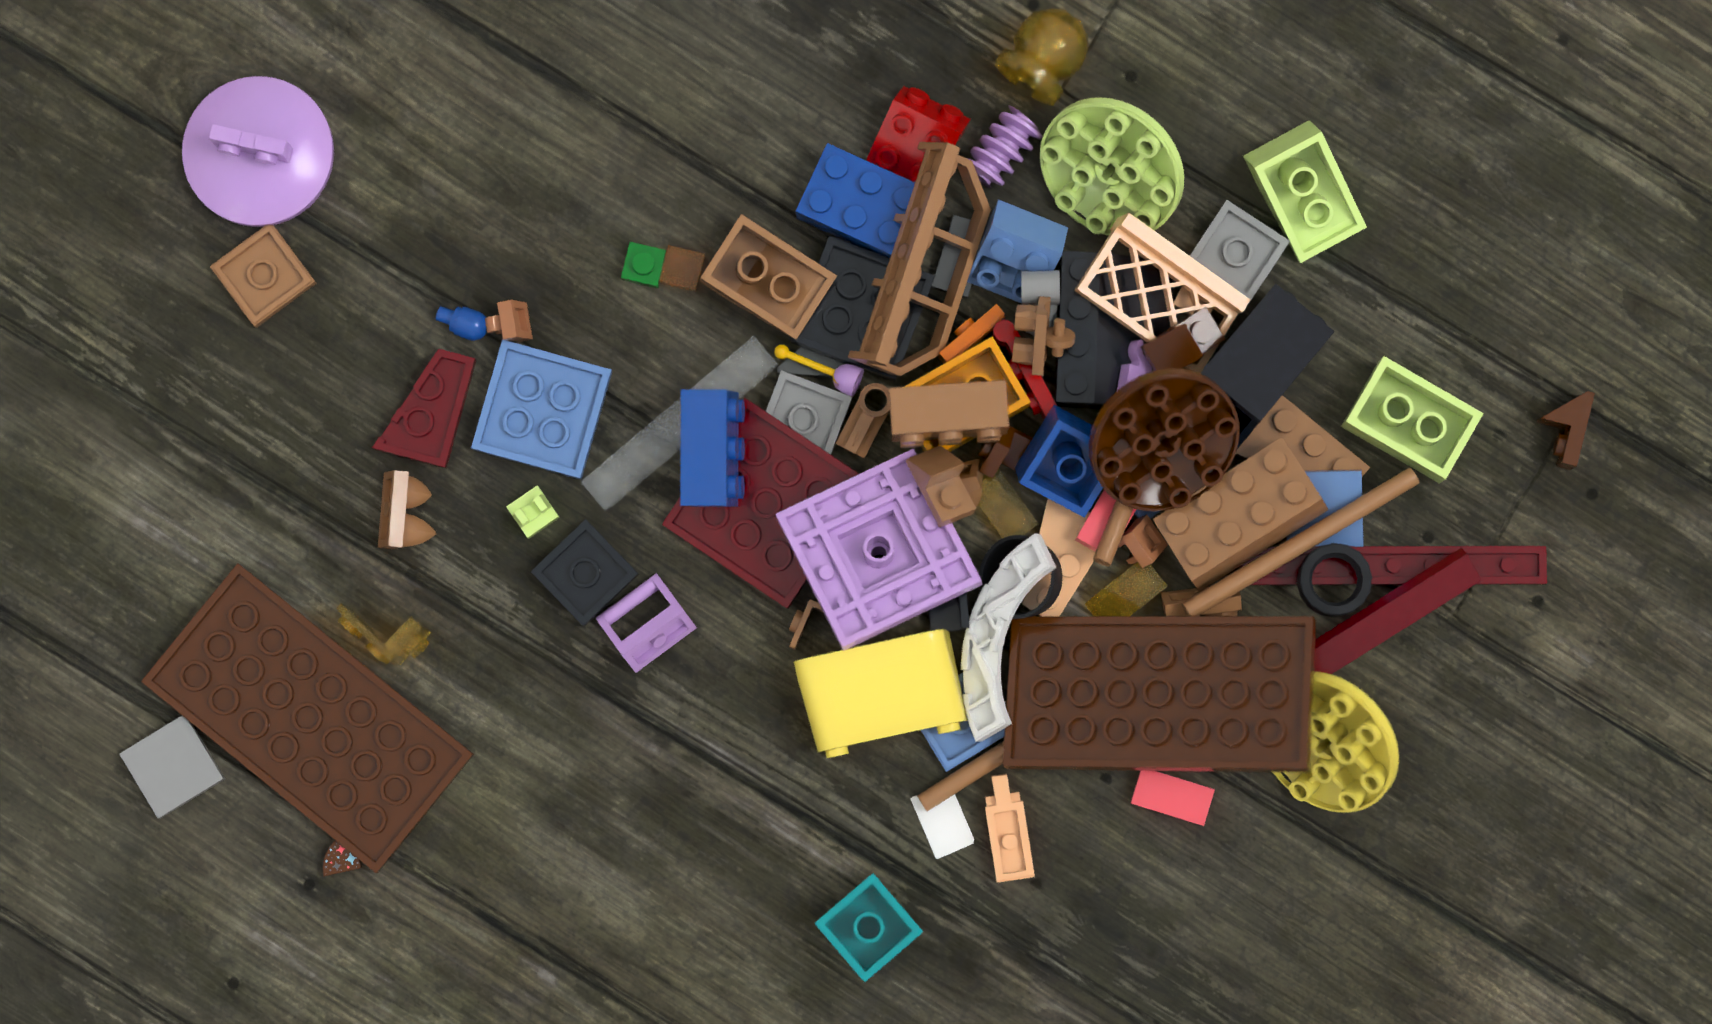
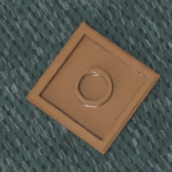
M274 225L264 226L210 266L255 328L317 284Z

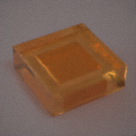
M668 245L659 282L696 292L705 254Z

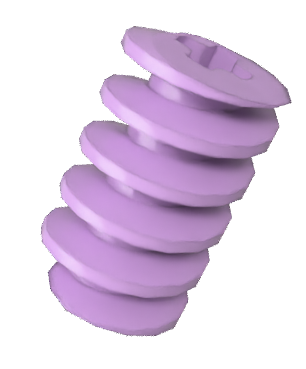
M1008 106L1012 114L1008 112L1000 113L999 119L1002 125L991 124L989 130L993 137L982 135L980 138L984 149L973 147L970 151L974 159L971 161L974 164L980 183L990 189L992 182L1001 186L1005 184L999 174L1001 171L1009 174L1014 173L1009 163L1011 159L1020 163L1024 161L1018 151L1020 147L1028 151L1033 150L1028 140L1029 136L1039 140L1043 137L1036 125L1012 106Z

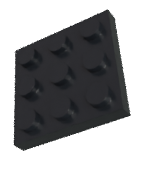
M829 235L818 264L837 275L797 340L790 337L789 342L842 363L858 366L866 372L895 382L896 375H890L848 358L850 350H860L880 290L872 286L874 278H884L890 258ZM922 271L920 280L914 286L913 291L928 297L935 275ZM909 301L910 309L908 316L902 323L897 337V350L889 361V364L892 365L904 359L923 310V306Z

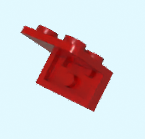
M903 86L890 105L868 154L867 161L916 182L925 152L917 149L919 142H948L956 146L965 133L971 119L964 116L963 112L955 106L949 104L941 105L929 99V95L918 88Z

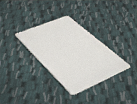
M955 794L928 812L921 804L917 795L911 798L936 859L974 844L973 835Z

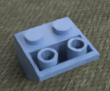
M998 199L983 232L967 282L1022 303L1021 271L1054 270L1063 253L1068 227Z

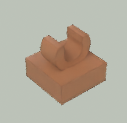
M516 300L498 302L499 315L485 318L487 333L495 332L497 335L502 334L503 340L514 342L533 339L527 302Z
M1146 514L1136 519L1122 536L1118 548L1126 545L1132 553L1126 560L1128 564L1138 562L1141 568L1152 564L1168 544Z

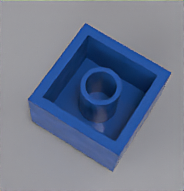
M1053 405L1015 466L1019 483L1085 518L1103 489L1092 470L1089 459V439L1093 425Z

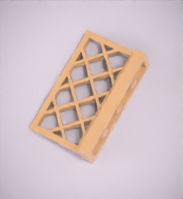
M1130 213L1116 219L1110 228L1112 232L1074 290L1146 342L1156 337L1153 333L1151 319L1168 316L1170 327L1177 324L1176 314L1191 311L1194 313L1203 307L1213 308L1224 316L1218 328L1223 336H1225L1237 315L1242 313L1250 302V299ZM1117 240L1129 248L1132 263L1114 266L1111 250ZM1138 255L1141 256V257H1142L1143 259H1145L1146 261H1141V262H1139ZM1105 261L1107 268L1100 269L1101 265ZM1152 264L1159 269L1162 285L1144 288L1140 266ZM1133 268L1137 290L1119 293L1115 271ZM1108 273L1112 294L1100 297L1089 289L1088 286L1095 275ZM1168 277L1173 279L1175 283H1169ZM1182 286L1190 293L1192 307L1175 310L1171 288ZM1163 290L1167 312L1150 315L1146 293ZM1138 294L1142 316L1130 318L1123 313L1120 297ZM1113 299L1114 306L1106 300ZM1199 299H1201L1206 304L1200 305ZM1143 321L1144 327L1138 324L1137 322ZM1219 344L1203 353L1204 357L1197 360L1196 363H1191L1183 368L1201 373Z

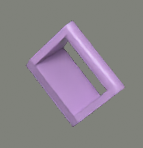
M657 573L596 617L598 623L635 673L697 628ZM660 590L670 606L621 641L610 625Z

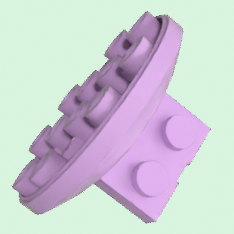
M254 76L237 79L220 86L198 105L184 133L182 158L185 174L191 188L211 211L223 219L239 225L264 227L291 220L308 209L316 201L325 188L331 174L334 160V144L328 121L310 96L286 81L271 77Z

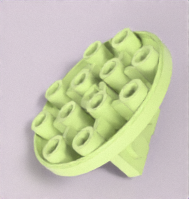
M1111 98L1083 99L1064 108L1051 121L1043 135L1040 146V165L1045 183L1054 197L1057 207L1078 223L1087 227L1092 233L1109 236L1112 232L1110 228L1116 219L1127 213L1132 214L1151 229L1156 230L1169 219L1179 205L1184 189V169L1179 152L1164 128L1141 109L1129 103ZM1073 210L1081 213L1086 217V220L1077 215Z

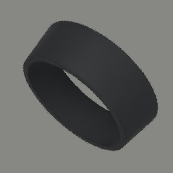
M1008 536L991 546L980 566L979 576L982 580L980 590H982L985 584L989 583L1005 556L1029 538L1028 536ZM1048 546V551L1057 567L1051 571V583L1048 593L1041 604L1028 613L1016 610L1012 619L1039 615L1049 609L1059 596L1063 581L1062 568L1057 556Z

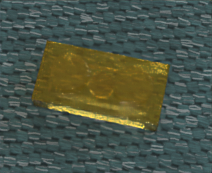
M1000 469L997 470L993 478L985 474L983 475L982 496L978 507L1001 539L1012 535H1026L1039 525Z

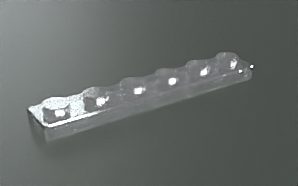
M753 336L690 390L727 389L738 392L740 399L779 365L757 338ZM681 397L581 481L583 486L605 511L609 510L681 449Z

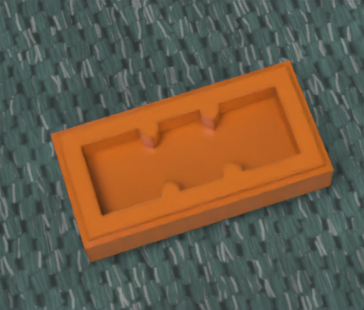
M996 304L976 322L972 318L966 320L954 331L957 338L939 352L938 358L945 364L973 348L993 331L997 322L1005 319L1003 310Z

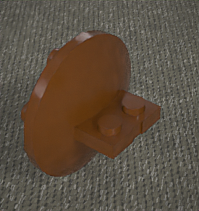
M1162 369L1144 374L1116 391L1098 413L1089 439V459L1092 470L1104 490L1113 499L1130 508L1143 511H1164L1185 507L1189 502L1200 497L1202 493L1217 485L1228 470L1239 442L1240 431L1237 412L1224 390L1215 381L1201 373L1186 369ZM1207 486L1200 493L1194 496L1191 495L1199 489H1201L1202 487Z

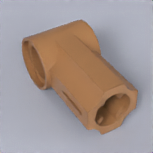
M872 383L863 388L835 443L836 445L865 459L886 416L890 412L889 389L886 386ZM878 390L885 394L887 403L882 410L871 411L866 407L865 398L869 392Z

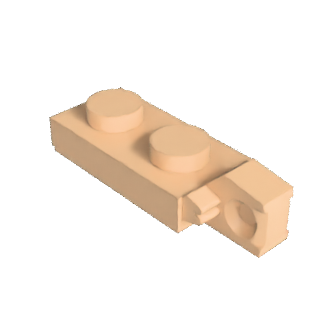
M1007 774L991 776L994 796L985 797V812L996 882L1035 877L1024 805L1020 799V793H1010Z

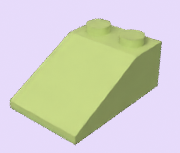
M1310 120L1243 156L1284 236L1290 240L1289 245L1300 263L1367 228L1322 131Z

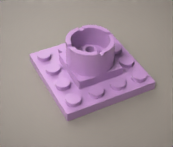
M914 448L776 513V519L843 651L982 585V580L953 524L950 523L939 528L906 463L908 458L917 455ZM876 555L885 556L883 558H874Z

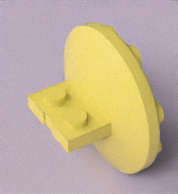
M1314 671L1310 772H1283L1292 783L1286 780L1280 772H1273V774L1290 790L1291 795L1298 801H1305L1318 808L1333 812L1348 813L1364 810L1379 801L1390 789L1396 778L1399 752L1394 732L1381 709L1362 690L1337 676Z

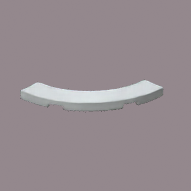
M1034 533L999 564V569L995 572L989 583L983 586L969 618V628L965 631L961 655V670H963L965 694H962L967 720L976 742H982L1012 724L1005 706L1001 685L1002 650L1010 622L1024 597L1045 575L1057 568L1041 534Z

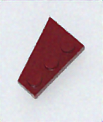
M438 349L414 384L413 390L402 406L397 409L391 418L392 421L382 436L377 439L372 449L446 469L477 360L473 357Z

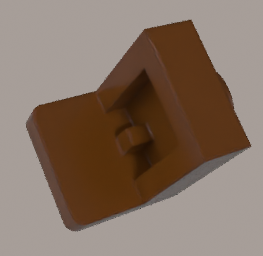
M1009 426L1007 435H1001L1000 441L982 444L978 453L979 456L983 457L979 472L993 478L1001 464L1015 470L1016 464L1033 438Z

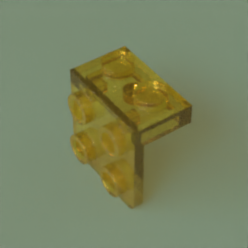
M342 603L336 608L342 614L338 622L353 636L356 635L358 638L364 636L370 641L365 646L367 650L385 664L391 661L401 665L409 656L416 658L430 643L426 638L432 632L420 621L412 617L386 642L353 609Z

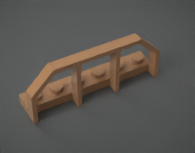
M919 142L917 149L925 152L905 214H895L893 221L900 223L901 227L884 278H874L872 286L880 290L860 350H850L848 355L850 359L890 375L902 376L940 355L939 352L946 347L991 211L973 162L958 155L960 148L948 142ZM957 167L974 209L965 239L934 227L937 216L945 205V192L949 180L954 175ZM933 238L961 249L944 303L913 291L914 286L920 280L922 273L921 264L926 250L932 244ZM909 301L940 313L930 345L895 365L889 364L890 359L897 350V337L901 325L909 313Z

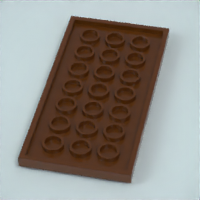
M239 563L232 569L141 681L375 873H379L474 756V753Z
M1093 616L1012 619L1006 704L1012 724L1005 728L1003 766L1006 769L1310 772L1316 619L1313 616Z

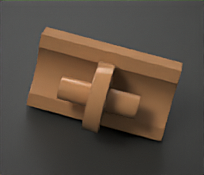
M1039 296L1038 305H1017L1014 330L1035 332L1034 339L1015 337L1012 362L1032 365V375L1043 376L1044 363L1047 359V347L1052 348V355L1054 357L1063 356V349L1070 348L1075 343V333L1065 327L1064 319H1055L1054 326L1049 327L1051 297Z

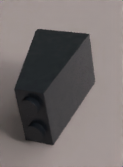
M1277 284L1271 288L1201 371V374L1215 381L1224 390L1235 407L1240 431L1237 449L1335 332L1327 326L1320 316L1310 312L1297 301L1292 293L1283 290Z

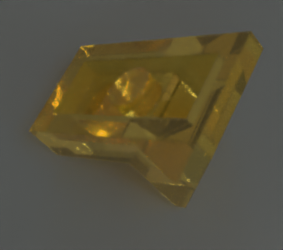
M1137 562L1084 605L1093 616H1131L1167 588L1168 585L1151 564L1141 568Z

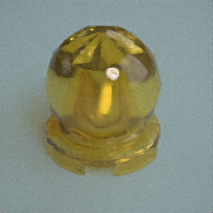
M1048 8L1035 11L1020 24L1014 37L1015 50L1006 48L1001 50L998 58L995 60V67L1012 84L1016 85L1021 80L1034 89L1030 95L1031 97L1044 104L1053 106L1064 93L1063 88L1059 85V81L1071 78L1083 66L1088 51V35L1081 21L1064 9Z

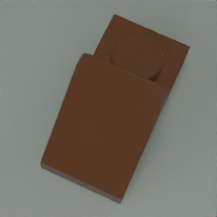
M1203 307L1140 346L1154 371L1181 369L1204 357L1203 353L1224 341L1225 338L1207 307Z
M1587 391L1536 421L1540 424L1565 430L1564 434L1559 433L1554 444L1553 455L1558 456L1557 467L1568 470L1577 467L1595 395L1594 392Z

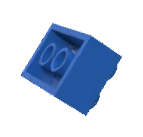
M827 143L795 211L796 218L856 246L890 258L901 227L900 223L893 220L895 214H905L915 182Z
M727 389L681 390L680 506L738 507V499L744 498L745 482L744 476H738V461H743L745 456L744 438H739V422H744L745 403L743 399H739L738 392Z

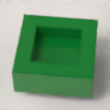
M630 242L621 279L659 288L667 250Z

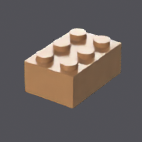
M1006 380L889 388L892 442H900V448L922 447L924 440L938 439L939 445L942 446L962 444V438L977 437V443H991L1000 441L1001 435H1007L1009 419Z

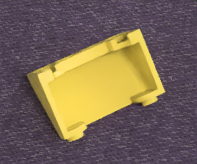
M947 630L928 631L794 661L799 687L817 752H825L826 758L849 754L848 746L927 728L937 727L938 734L961 730L959 722L968 721L950 633Z

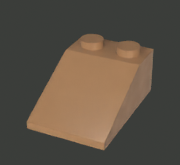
M741 214L700 277L699 282L733 304L797 340L837 275Z

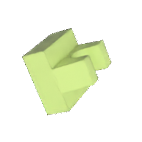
M538 485L506 506L528 539L560 518Z

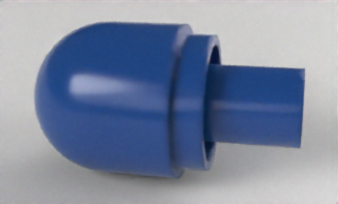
M440 306L437 311L436 321L448 324L449 331L453 332L456 336L476 341L483 338L487 333L486 316L479 311L465 306H458L455 311Z

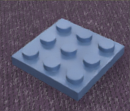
M502 339L471 449L582 480L612 370Z

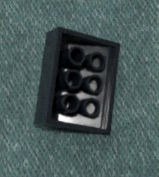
M1063 251L1061 255L1058 318L1064 319L1065 327L1075 333V343L1070 348L1063 349V356L1056 357L1055 403L1058 407L1102 409L1104 404L1117 391L1121 365L1131 364L1128 356L1130 342L1143 340L1074 291L1098 252ZM1112 254L1114 266L1132 263L1130 256ZM1138 257L1139 262L1146 261L1142 257ZM1105 261L1101 265L1100 269L1107 268ZM1152 264L1140 266L1144 288L1162 285L1159 269ZM1133 268L1115 271L1119 293L1137 290ZM1108 273L1095 275L1088 286L1089 289L1100 297L1112 294ZM1168 277L1169 283H1173V279ZM1163 290L1146 293L1150 315L1167 312ZM1138 294L1120 297L1124 314L1130 318L1142 316ZM1113 299L1106 300L1114 306ZM1168 316L1151 319L1155 336L1171 328ZM1143 321L1137 322L1138 324L1144 327Z

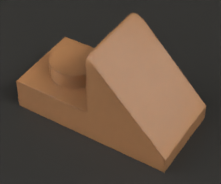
M938 446L906 460L939 528L974 514L976 507L959 476L964 467V463L944 447Z

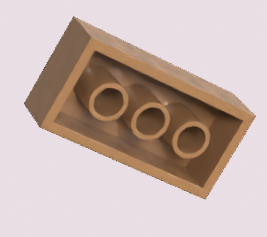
M1283 437L1226 472L1217 485L1202 493L1200 497L1189 502L1185 507L1166 510L1155 517L1153 521L1188 577L1200 592L1329 509ZM1207 486L1202 487L1201 489H1199L1191 495L1194 496L1200 493Z

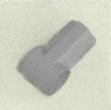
M1060 270L1021 271L1022 305H1038L1039 296L1051 297L1049 327H1053L1054 320L1058 318L1057 305H1060ZM1026 331V333H1029L1032 336L1035 335V332Z

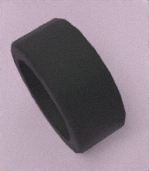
M1332 543L1320 546L1305 557L1298 569L1297 586L1300 597L1308 608L1323 616L1338 617L1353 612L1364 603L1371 590L1372 575L1368 562L1359 551L1348 545ZM1332 557L1348 562L1355 570L1357 577L1356 588L1353 594L1345 601L1338 603L1327 602L1320 598L1312 585V574L1316 566L1323 560Z

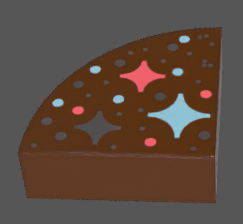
M336 840L328 848L323 861L324 876L362 868L361 861Z

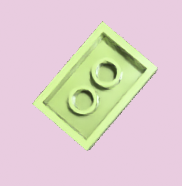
M1383 356L1375 366L1341 427L1440 484L1449 475L1484 413Z

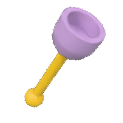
M783 344L776 346L774 354L778 359L788 358L832 376L835 388L851 397L857 392L864 374L863 368L852 364L840 365L836 369L830 368L789 351V348Z

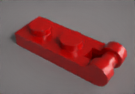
M1000 320L995 324L992 336L998 346L1006 348L1011 358L1007 362L1018 381L1023 380L1029 392L1026 395L1031 402L1029 406L1033 415L1040 413L1044 420L1052 406L1056 405L1042 376L1032 375V365L1012 362L1015 337H1020L1017 330H1014V324L1011 321Z

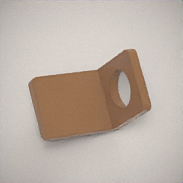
M809 599L804 612L796 611L789 631L795 633L789 646L791 649L796 650L813 609L824 613L818 602Z

